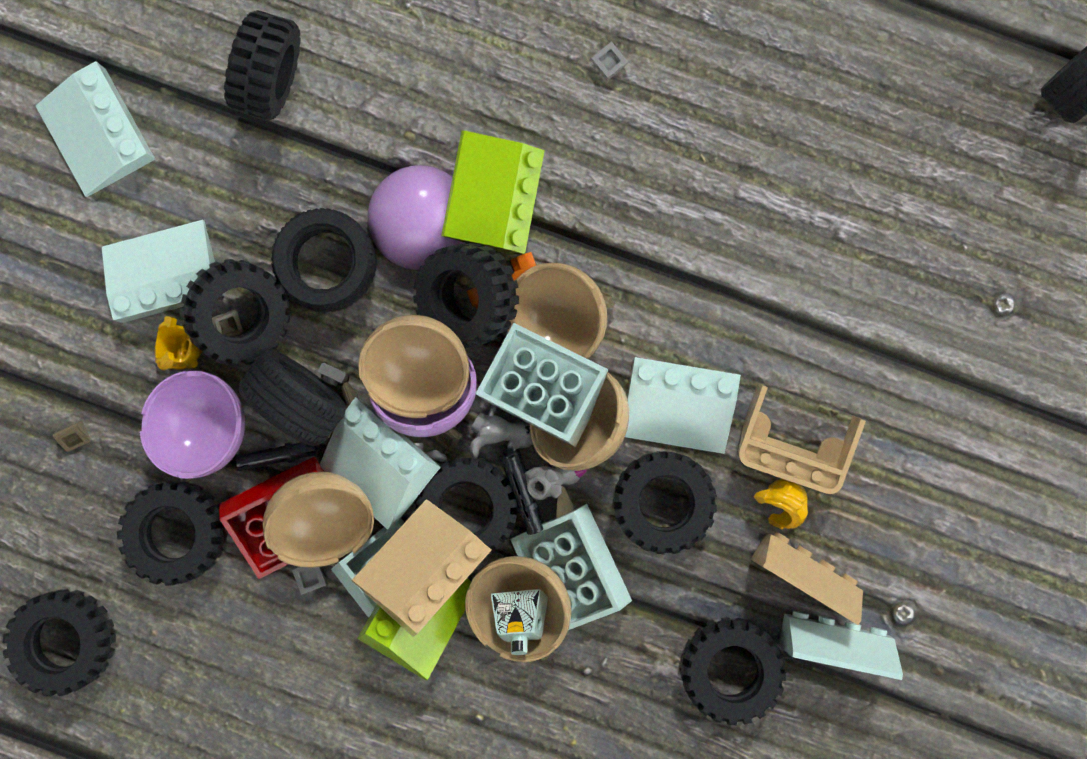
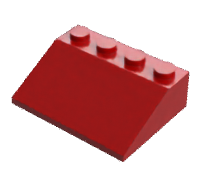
M315 456L219 504L220 521L258 579L288 565L279 560L278 555L271 549H268L263 535V518L266 507L275 492L286 482L307 473L324 472Z

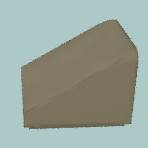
M564 486L561 489L562 494L557 497L556 519L574 511V506Z

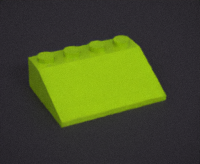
M465 130L461 131L441 236L469 244L478 243L483 247L489 246L495 251L506 254H525L545 150L520 142Z
M467 578L414 637L376 604L357 639L427 681L466 610V594L471 581Z

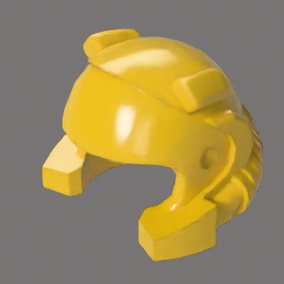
M166 316L158 327L154 351L155 362L161 370H167L168 368L175 370L195 368L199 364L196 360L200 357L202 351L191 342L183 326L176 325L177 318Z
M779 479L771 483L767 490L759 491L754 495L758 503L771 504L784 510L781 514L773 513L768 518L769 524L779 529L796 528L806 520L808 496L804 487L800 484Z

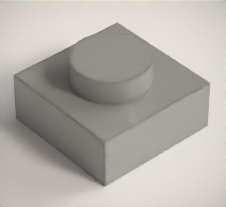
M612 41L591 58L593 64L607 81L628 64L627 59Z
M323 362L318 370L319 373L324 375L322 380L334 386H337L338 382L346 383L349 378V374Z
M298 567L292 570L301 595L328 584L321 567Z

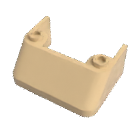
M757 383L743 424L738 450L741 462L747 467L826 494L838 492L845 481L866 421L852 416L844 440L835 437L826 438L821 442L817 453L767 437L771 428V422L767 415L759 411L768 387Z

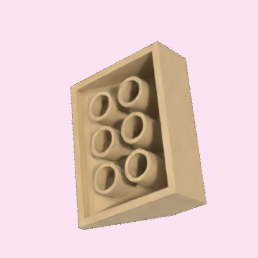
M426 499L352 579V582L414 637L491 552V549L470 530Z
M777 531L774 536L768 532L765 534L751 560L859 625L862 615L863 590L856 586L857 580L845 573L840 577L833 572L836 567L822 559L819 563L810 558L813 553L800 545L797 549L788 545L790 539Z

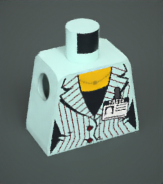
M541 589L491 593L497 635L502 640L511 642V654L526 655L528 640H538L542 637L548 596Z

